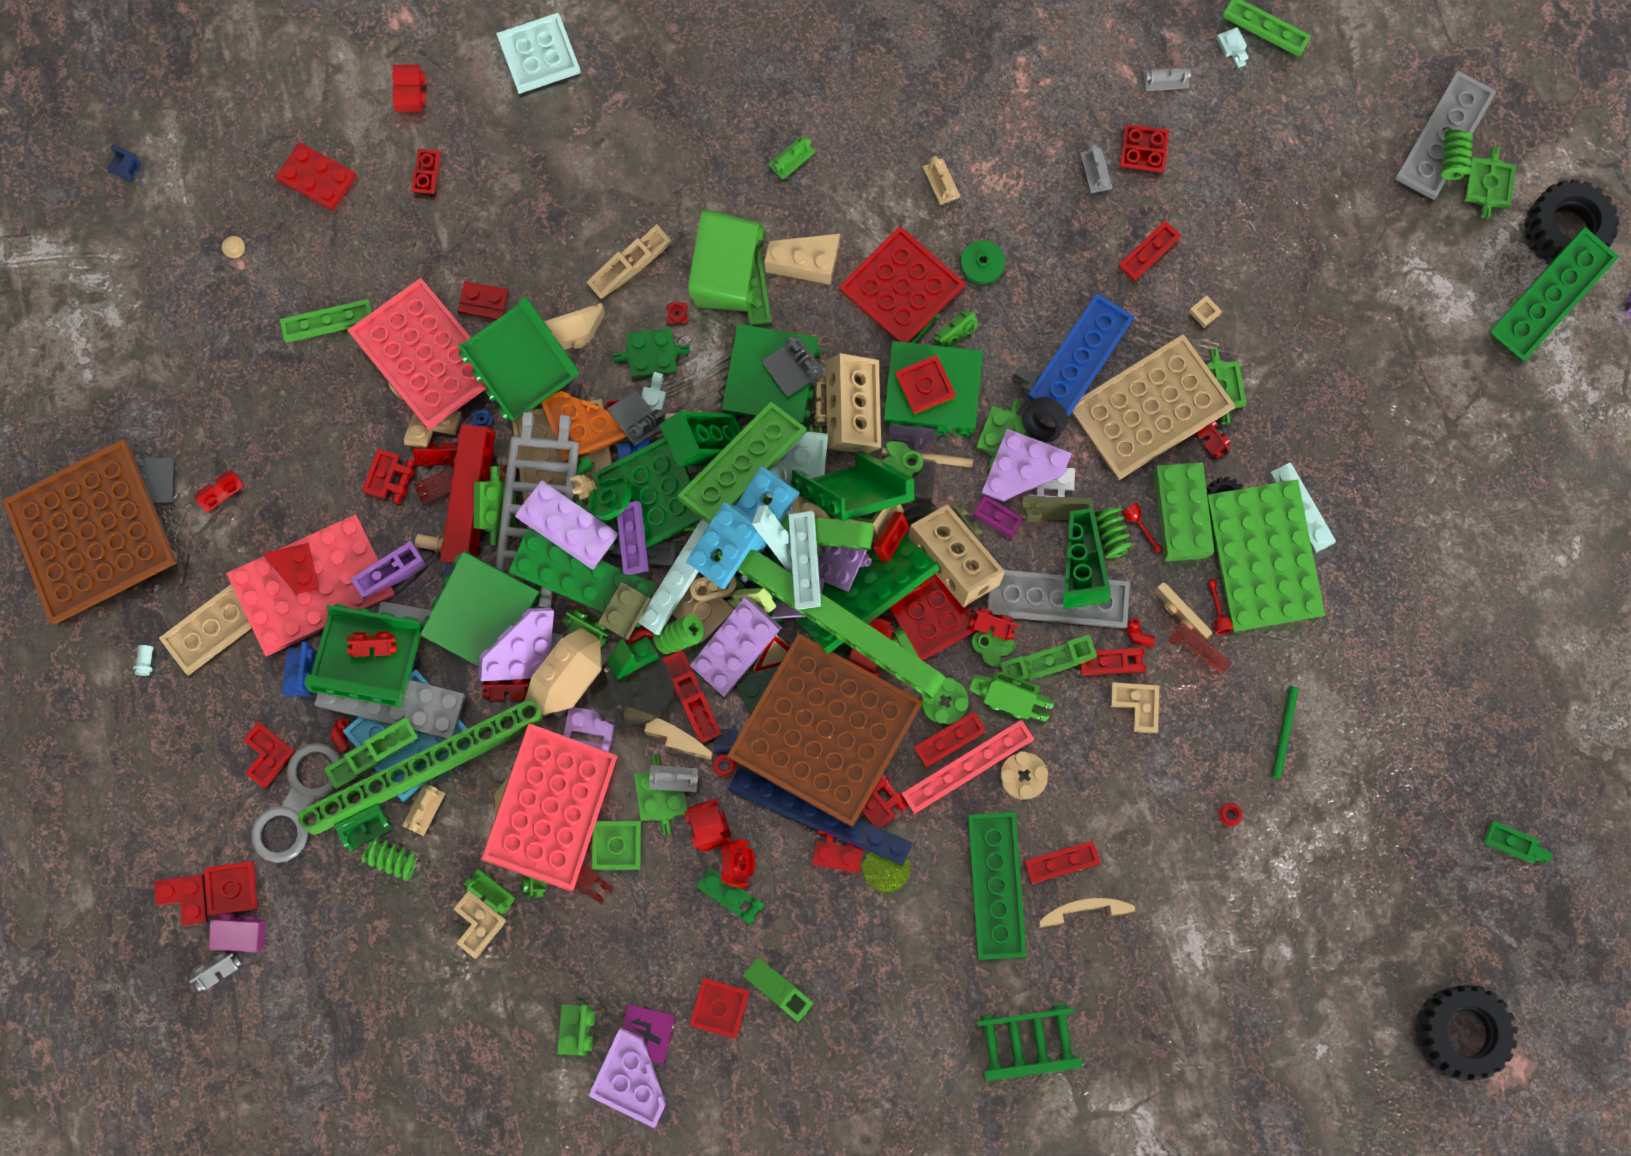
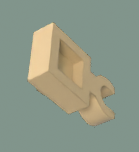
M585 475L570 477V481L573 482L575 489H572L573 494H578L580 500L588 503L590 493L593 489H597L595 482Z

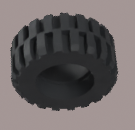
M1572 179L1569 183L1567 180L1559 181L1557 185L1549 186L1530 207L1527 213L1528 216L1525 219L1524 226L1527 229L1524 232L1527 239L1530 238L1529 247L1531 250L1535 249L1537 251L1535 255L1539 259L1544 258L1547 260L1545 263L1549 265L1571 241L1572 238L1563 234L1555 222V212L1562 210L1570 211L1580 216L1586 223L1588 230L1610 247L1619 231L1617 228L1619 217L1615 216L1618 211L1615 205H1611L1612 199L1610 196H1605L1600 187L1594 188L1592 183L1587 181L1580 183V180Z
M1470 985L1449 987L1433 994V998L1427 999L1423 1004L1425 1009L1420 1010L1418 1018L1421 1021L1420 1024H1416V1032H1420V1039L1416 1040L1418 1046H1423L1424 1052L1421 1054L1425 1060L1432 1062L1430 1065L1436 1071H1442V1075L1463 1081L1490 1078L1494 1076L1495 1072H1501L1506 1068L1504 1063L1510 1062L1514 1056L1510 1053L1511 1049L1517 1048L1518 1041L1513 1040V1034H1518L1517 1026H1512L1511 1020L1515 1018L1512 1012L1505 1010L1508 1005L1504 1000H1497V994L1492 991H1485L1484 987ZM1461 1009L1473 1011L1478 1015L1485 1027L1486 1039L1484 1046L1474 1056H1463L1457 1053L1447 1037L1448 1021L1454 1012Z

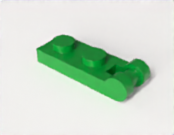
M709 867L696 886L750 925L754 922V916L758 910L761 911L765 906L743 889L731 887L728 883H723L721 874ZM745 901L751 904L746 912L740 909Z

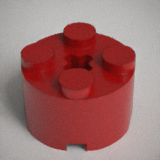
M718 798L691 806L689 810L684 812L688 825L693 827L694 833L691 834L694 847H698L704 853L720 848L731 841L728 838L731 836L724 810L719 812L717 808L718 805H721Z

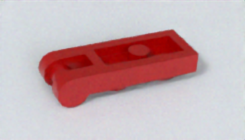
M1144 648L1095 650L1096 658L1080 664L1081 676L1125 673L1140 674L1146 672V665L1143 664ZM1127 657H1132L1134 664L1128 665Z

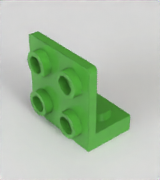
M562 1004L557 1054L588 1056V1051H592L593 1036H589L590 1026L595 1024V1011H592V1006Z

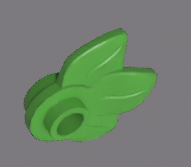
M891 441L886 443L890 456H887L882 462L912 477L913 473L921 470L923 457L919 452L910 450L903 442ZM911 459L916 461V464L913 466L907 463Z
M990 626L988 634L980 631L976 632L971 639L972 648L981 654L984 663L988 666L1000 667L1001 656L1010 655L1016 650L1013 640L1008 639V641H1005L1004 639L992 636L993 626ZM981 638L986 640L985 646L981 644Z

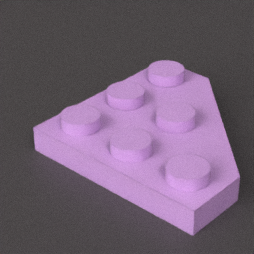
M1007 429L982 494L1004 502L1053 479L1060 478L1064 475L1072 453Z
M533 608L525 611L522 614L523 617L513 627L510 626L497 638L498 641L489 650L486 649L480 655L478 679L480 681L531 679L550 654L554 610L551 608Z
M620 1028L588 1096L655 1128L666 1106L662 1090L643 1038Z

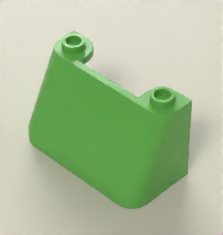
M702 210L689 278V294L697 308L750 312V306L755 301V291L750 286L756 245L759 246L761 241L765 240L766 230L761 223L712 210Z

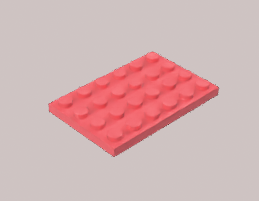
M422 278L415 281L347 330L428 431L487 388L483 380L479 383L471 371L474 368L470 362L465 363L458 354L461 350L458 344L465 343L471 337Z
M356 514L280 548L309 543L319 586L317 590L295 594L264 556L226 573L265 656H269L324 630L328 617L327 605L342 604L349 609H370L380 604L381 601L385 602L395 597L392 587H388L363 599L350 579L378 561Z
M529 723L525 729L481 860L572 892L577 882L617 755Z

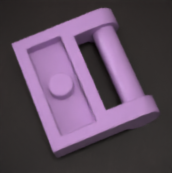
M575 707L569 708L563 736L610 752L616 714ZM572 733L604 737L603 743L574 739L572 738Z

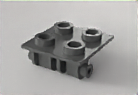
M799 336L795 339L793 337L788 338L785 341V346L761 361L787 398L825 373Z
M637 391L607 408V411L634 446L661 430L660 424L666 416L663 410L656 409L652 412Z
M133 455L152 502L171 503L173 501L174 458H141V455Z

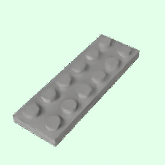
M1457 71L1395 179L1435 200L1446 182V179L1441 176L1443 171L1442 156L1444 155L1445 131L1457 129L1472 135L1497 91Z
M1004 570L1000 586L988 592L987 609L993 611L991 616L1000 617L1002 614L1016 619L1127 628L1130 581L1109 580L1110 602L1063 609L1065 575Z
M409 680L402 708L320 693L317 694L314 705L388 725H394L407 717L414 731L448 739L455 734L466 695Z

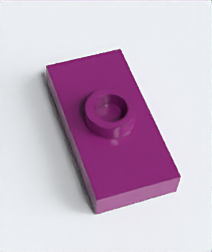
M987 495L983 496L972 514L1011 539L1024 520L1023 517Z

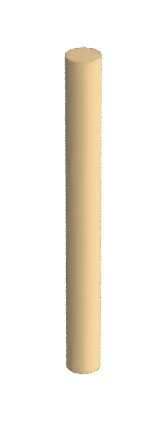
M884 447L882 448L883 457L890 456L887 448ZM919 452L923 457V462L970 468L973 466V459Z

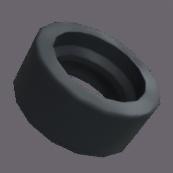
M1038 397L1031 401L1022 414V423L1029 435L1043 442H1052L1060 437L1068 425V415L1063 406L1054 399ZM1034 412H1042L1051 417L1056 427L1042 424L1036 418Z

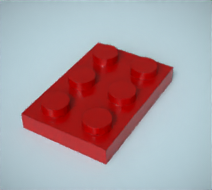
M298 142L275 176L276 180L332 212L357 177L354 171L301 142Z

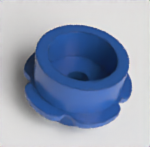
M487 409L475 410L471 415L472 426L489 428L493 423V416L490 415V411Z

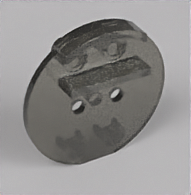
M660 658L618 680L607 662H605L600 673L586 689V696L592 711L601 721H606L620 727H636L653 721L667 709L670 702L674 699L675 686L667 664ZM629 677H635L633 681H628ZM639 696H641L639 700H634V697L638 698Z

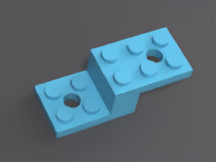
M761 466L736 506L726 502L722 504L686 560V563L717 586L725 589L750 549L762 552L767 545L752 525L758 507L765 505L763 502L764 496L767 493L772 494V502L767 506L781 523L800 492ZM720 549L723 554L722 559L719 562H715L713 558L714 552Z

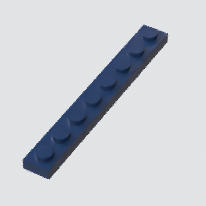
M738 768L729 785L728 791L902 867L912 848L913 842L857 819L852 828L771 781L744 769Z

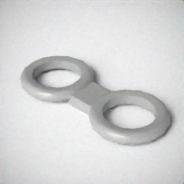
M319 742L310 743L297 749L291 756L287 766V779L292 788L281 806L271 807L258 816L251 830L252 845L256 853L265 860L275 863L286 862L296 857L305 847L308 832L298 823V815L303 809L311 806L315 798L325 797L332 793L335 787L331 780H329L326 785L320 788H307L300 783L297 769L300 761L311 753L319 752L327 755L332 764L340 760L338 752L331 746ZM275 816H286L292 819L297 827L298 835L296 841L290 849L284 852H271L262 842L261 833L263 827L268 820Z

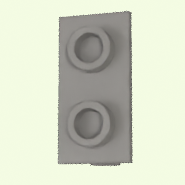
M1187 67L1143 71L1146 91L1190 88L1189 78L1191 77V70L1187 69Z
M1096 144L1088 146V151L1080 152L1090 192L1096 193L1113 189L1102 148H1098Z
M650 765L649 789L683 792L697 791L698 768Z
M221 950L213 956L212 961L207 964L203 962L192 970L190 983L197 980L194 983L197 990H207L220 981L216 972L219 971L223 978L238 970L242 962L238 956L232 957L234 951Z

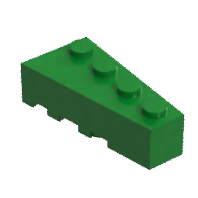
M1094 509L1070 511L1063 609L1110 602V585Z

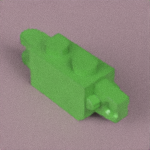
M1003 672L995 673L993 678L975 674L970 686L972 692L985 698L984 703L988 704L990 708L1004 710L1018 719L1025 718L1028 720L1029 717L1040 721H1047L1049 714L1033 706L1036 704L1047 709H1052L1054 706L1053 700L1038 694L1040 686Z

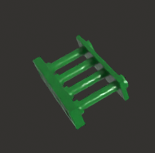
M1067 1004L1052 1006L1053 1011L998 1019H995L994 1014L980 1016L981 1021L975 1022V1026H984L990 1063L988 1071H982L984 1081L1083 1068L1082 1058H1075V1054H1072L1066 1014L1074 1013V1008L1067 1009ZM1056 1016L1062 1055H1060V1061L1051 1062V1058L1047 1055L1042 1018ZM1032 1019L1038 1059H1036V1064L1027 1065L1026 1060L1023 1059L1018 1021ZM1008 1023L1014 1059L1010 1068H1003L1002 1064H999L994 1024Z

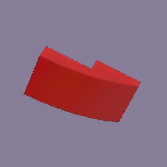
M417 150L416 169L413 170L411 192L435 193L441 160L440 151Z

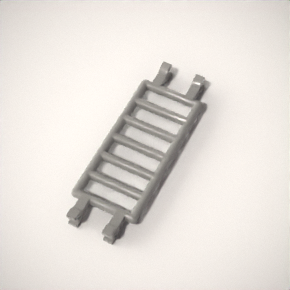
M523 412L521 437L513 436L510 439L495 565L497 569L503 572L505 560H513L517 552L507 550L508 536L523 537L526 528L509 527L511 513L516 514L522 506L512 504L513 491L533 492L538 486L536 483L515 482L516 468L567 472L565 486H549L573 501L574 494L572 489L575 487L573 482L570 481V477L576 476L579 444L576 441H569L572 422L570 416L560 415L558 440L532 438L535 416H533V413ZM529 446L569 450L568 463L517 459L518 447ZM509 574V575H511L512 577H514V578H516V579H518V580H520V581H522V582H524V583H526V584L535 585V584H533V583H531V582H528V581H526V580H524V579H521V578H519V577H517V576H514V575H512V574ZM545 588L541 589L539 608H551L552 591Z

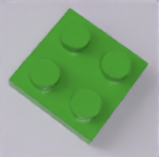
M596 821L592 840V870H641V821Z

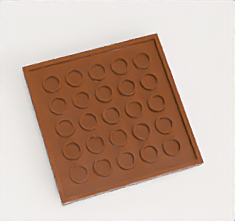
M125 439L2 500L50 624L55 625L177 563L131 448Z
M798 633L727 757L853 828L922 706L923 701L834 652H830L827 655L817 643Z

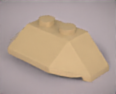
M602 303L544 322L564 350L572 347L577 349L591 341L605 314Z
M580 628L561 638L533 674L525 701L535 702L543 716L572 708L602 670L601 641L584 628Z

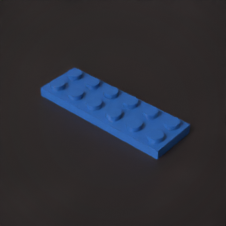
M1097 293L1041 374L1027 398L1031 401L1038 397L1054 399L1063 406L1069 417L1133 322L1135 316Z

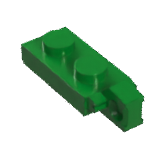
M1493 820L1490 821L1482 842L1499 851L1533 864L1536 860L1546 864L1550 862L1553 854L1540 848L1542 843L1538 842V839Z

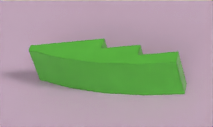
M406 717L365 740L364 744L344 755L345 757L324 768L335 789L338 790L418 739V736Z

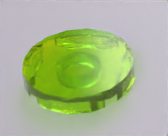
M869 852L863 863V874L866 882L873 889L891 893L899 890L906 884L910 875L911 864L908 856L902 867Z

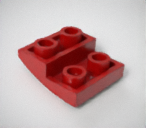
M1125 124L1120 167L1164 173L1169 130Z

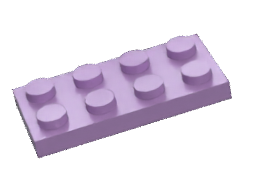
M542 480L515 515L516 518L592 570H594L619 535L618 532Z
M746 596L690 666L725 697L782 627L750 597Z

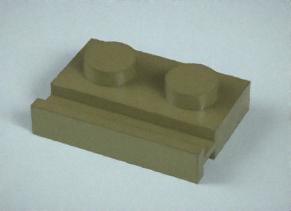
M620 582L597 624L628 640L647 607L650 598Z

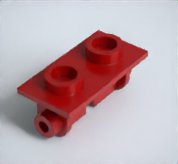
M1214 421L1196 432L1200 440L1206 436L1210 437L1203 444L1212 457L1215 456L1216 459H1219L1224 455L1223 450L1226 449L1228 452H1231L1228 447L1231 442L1224 433L1219 434L1215 427L1218 424Z
M457 442L441 443L440 449H437V443H429L427 449L415 447L413 455L416 465H454L458 444Z
M232 469L230 471L226 470L214 480L216 482L214 486L209 483L199 491H196L197 494L194 498L206 513L244 487V484Z
M979 607L978 611L971 610L972 613H975V617H970L968 626H971L973 630L988 634L990 626H993L992 636L1004 639L1005 641H1008V639L1013 640L1015 636V631H1012L1013 626H1020L1013 623L1014 618L1002 614L1000 618L991 616L993 611Z
M378 631L376 635L354 632L352 636H347V644H352L347 645L348 655H353V657L370 656L369 648L374 647L375 656H390L391 653H396V643L391 644V642H396V636L391 634L390 631Z
M531 679L483 681L481 687H487V689H483V698H487L488 701L505 700V692H509V700L525 701L528 691L526 687H529Z

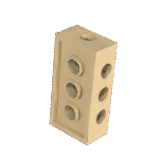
M839 353L826 361L827 449L851 453L864 451L869 454L881 448L879 360Z
M948 504L911 524L908 537L937 563L940 570L935 574L963 607L1000 586L1005 571Z

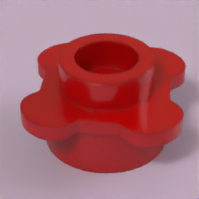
M674 302L667 304L668 316L666 321L668 324H674L675 322L686 324L688 322V316H686L688 305L686 303Z

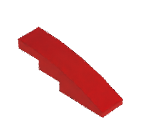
M683 650L661 659L699 742L702 744L722 735Z

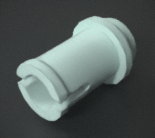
M147 645L138 646L136 665L133 666L136 675L149 676V673L152 672L150 666L153 647Z

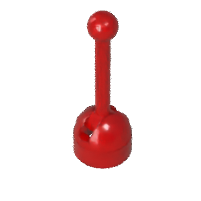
M1135 502L1121 513L1128 521L1137 522L1154 546V552L1161 553L1163 550L1162 546L1156 543L1140 520L1142 510L1138 503Z
M1210 579L1207 584L1212 590L1218 614L1214 621L1215 634L1229 633L1234 630L1232 621L1227 616H1223L1216 591L1217 582L1215 579Z

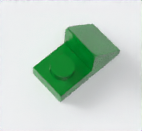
M646 636L629 646L624 639H621L606 662L618 680L659 657Z

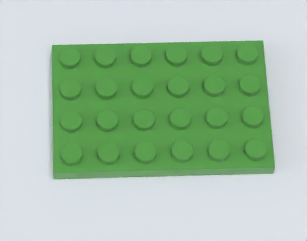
M1298 479L1207 495L1211 526L1229 618L1234 628L1232 632L1325 616Z

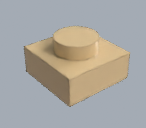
M1206 295L1189 310V313L1205 328L1222 311Z

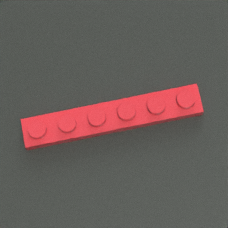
M1021 719L903 792L904 800L913 814H916L1034 741V738Z

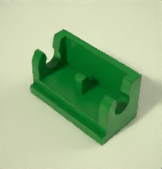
M379 804L334 825L342 844L349 852L374 840L377 836L380 837L393 830L383 807Z

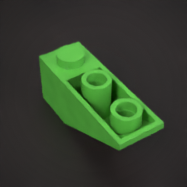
M759 957L742 975L797 1023L800 1022L814 1004Z

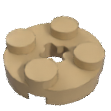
M1022 751L1010 756L1004 762L1000 772L1001 784L1004 791L1012 798L1018 800L1032 799L1037 797L1046 787L1048 770L1038 756ZM1028 771L1030 780L1019 781L1020 775L1018 772Z

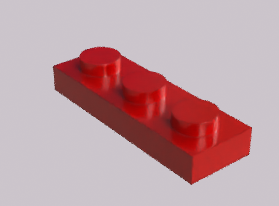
M1165 220L1118 265V268L1135 282L1181 238V234Z
M972 712L918 744L913 749L924 767L928 768L987 731L976 713Z
M1093 841L1024 861L1031 885L1101 864Z

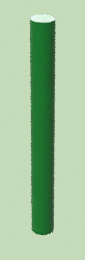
M1294 686L1289 687L1271 776L1275 779H1281L1299 691V688Z

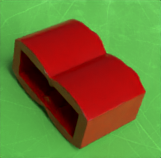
M420 64L393 65V107L395 112H422L423 105H426V92L422 91V84H426V72L421 70Z

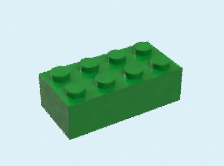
M679 411L660 424L664 439L668 442L672 458L677 466L706 467L741 432L734 414Z

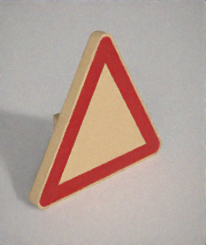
M776 634L757 658L753 666L754 672L780 666L791 645Z

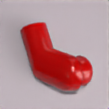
M1129 619L1126 632L1131 641L1153 648L1155 636L1144 634L1138 619Z
M644 626L636 627L629 639L626 640V644L629 646L646 636L648 639L653 640L654 633Z
M340 718L335 721L330 734L340 754H344L351 749L345 739L346 734L343 732L350 725L349 720L346 718Z

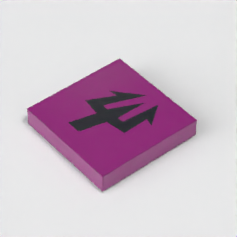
M628 1005L622 1028L643 1038L652 1062L664 1064L675 1015Z

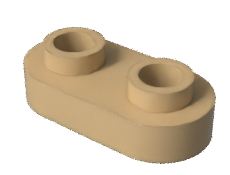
M733 576L729 582V587L722 589L707 577H701L693 581L690 592L696 601L708 602L732 595L736 591L737 582ZM702 587L707 589L704 595L698 593Z

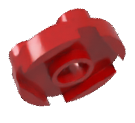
M732 839L728 844H724L721 847L720 853L723 858L721 880L723 883H728L731 887H746L750 883L746 882L748 876H753L755 855L753 848H748L747 843L749 842L746 839Z

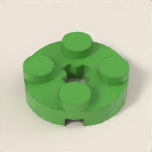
M946 678L932 699L922 695V710L925 716L931 722L944 726L952 725L962 719L969 704L965 688L952 678ZM940 697H949L951 699L949 702L950 707L940 706Z

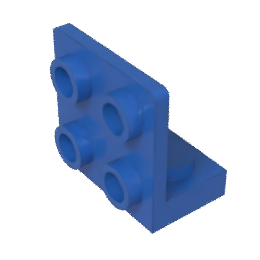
M302 642L301 648H287L282 694L285 696L312 697L313 692L308 691L305 679L307 674L311 675L317 650L308 642Z

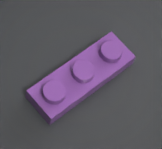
M630 502L626 509L617 516L623 574L625 575L649 571L641 502Z

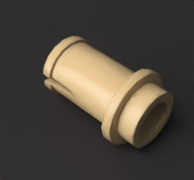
M417 534L415 548L433 550L438 554L440 553L444 538L441 535L434 537Z

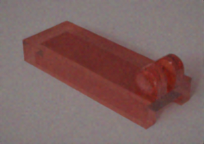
M455 466L414 483L423 506L451 495L450 481L454 475Z
M1181 623L1169 639L1173 645L1181 641L1221 674L1232 664V662L1183 623Z

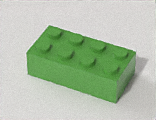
M1203 462L1157 466L1153 472L1161 546L1163 548V562L1210 558L1214 553Z

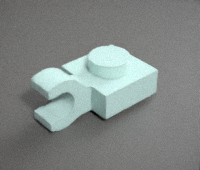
M1235 28L1217 35L1216 40L1225 57L1232 55L1238 68L1246 65L1245 60L1248 59V55L1245 49L1247 45L1239 29Z
M657 372L653 374L651 388L644 387L641 396L652 412L656 409L663 410L667 395L666 392L661 391L664 381L663 374Z

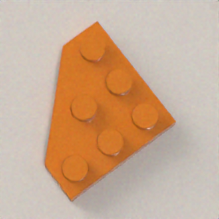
M563 391L553 394L542 402L556 440L559 437L560 415L570 416L572 422L569 441L578 442V458L629 439L607 410L600 408V406L572 397ZM560 449L564 462L567 463L569 450Z

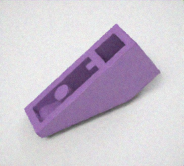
M409 541L350 579L364 599L410 578L426 568L427 565L413 543Z

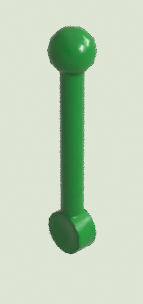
M937 313L909 343H916L929 327L939 319L941 314Z

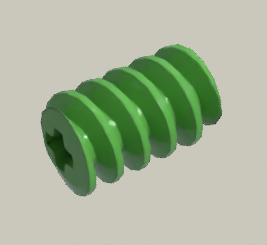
M1453 129L1444 133L1445 146L1443 147V171L1441 176L1446 180H1459L1471 172L1468 166L1471 165L1469 158L1472 156L1470 149H1472L1473 145L1470 141L1473 140V135Z
M1111 507L1094 513L1097 516L1096 523L1100 525L1098 533L1102 534L1100 541L1106 542L1103 545V549L1108 551L1105 555L1107 559L1127 554L1129 552L1128 548L1133 545L1132 542H1125V539L1130 537V534H1122L1127 525H1119V522L1125 519L1124 516L1116 515L1122 510L1121 508Z
M693 614L687 615L665 625L659 635L653 634V641L656 648L663 654H673L698 644L704 636V627L697 616Z
M377 836L366 848L362 863L368 860L369 866L373 867L376 865L380 871L385 868L387 874L394 872L395 877L399 878L403 875V880L408 881L417 863V860L414 859L415 852L411 851L406 856L405 847L396 852L397 844H394L389 849V841L385 840L380 845V837Z

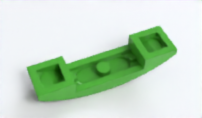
M1089 634L1067 641L1068 643L1025 657L1020 656L1000 664L1003 673L1029 681L1082 664L1096 658L1097 654Z

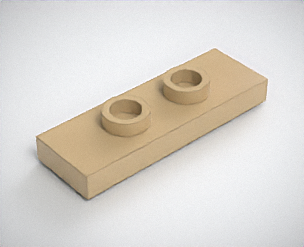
M1164 582L1157 587L1154 593L1164 602V608L1171 615L1175 614L1181 620V626L1186 631H1191L1202 643L1208 639L1212 631Z

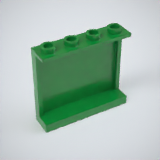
M526 296L518 301L519 304L499 319L465 343L458 344V347L461 349L458 354L465 363L470 362L474 370L471 372L479 383L483 380L487 386V389H485L486 394L492 401L497 400L501 407L498 410L504 419H510L513 422L521 418L523 412L531 411L581 375L578 368Z
M737 324L722 413L756 417L770 402H773L800 424L804 425V422L809 423L811 409H807L808 401L813 400L814 388L811 387V382L787 398L761 361L785 346V341L788 338L793 337L795 339L798 336L813 357L820 359L822 345H818V337Z
M892 341L883 426H888L892 430L909 428L913 432L928 430L938 435H945L947 433H956L959 437L974 435L983 351ZM937 355L956 397L913 415L895 377V372Z
M864 451L855 453L854 467L810 479L797 470H792L791 486L800 492L799 496L841 521L914 501V478Z
M464 551L455 558L453 562L455 569L443 581L442 587H444L441 596L437 595L431 605L434 609L430 617L426 616L421 624L423 631L420 635L479 666L480 655L486 649L489 650L498 641L497 638L510 626L513 627L523 617L522 614L525 611L534 608L541 594V589L535 586L531 587L471 555V552Z
M342 604L327 605L328 617L311 675L307 674L305 679L308 691L402 708L421 638L422 628L420 621L409 616L404 618L395 617L387 612H382L381 614L372 613L365 608H358V610L349 609ZM378 631H390L391 634L396 636V642H391V644L396 643V653H391L390 656H375L374 647L369 648L370 656L353 657V655H348L347 645L352 644H347V636H352L354 632L376 635Z

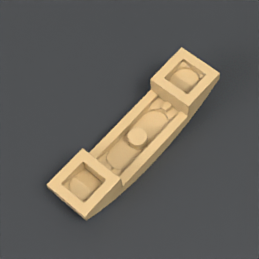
M1108 898L1078 900L1053 910L1037 923V927L1064 923L1063 914L1107 907L1109 917L1132 913L1135 911V906Z

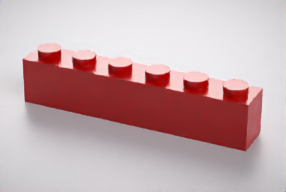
M461 425L460 432L457 435L458 448L457 454L454 457V475L450 481L451 495L447 503V522L444 524V542L440 549L441 562L453 563L459 553L462 554L464 551H469L471 555L478 557L482 529H473L474 482H486L489 480L496 432L488 427Z

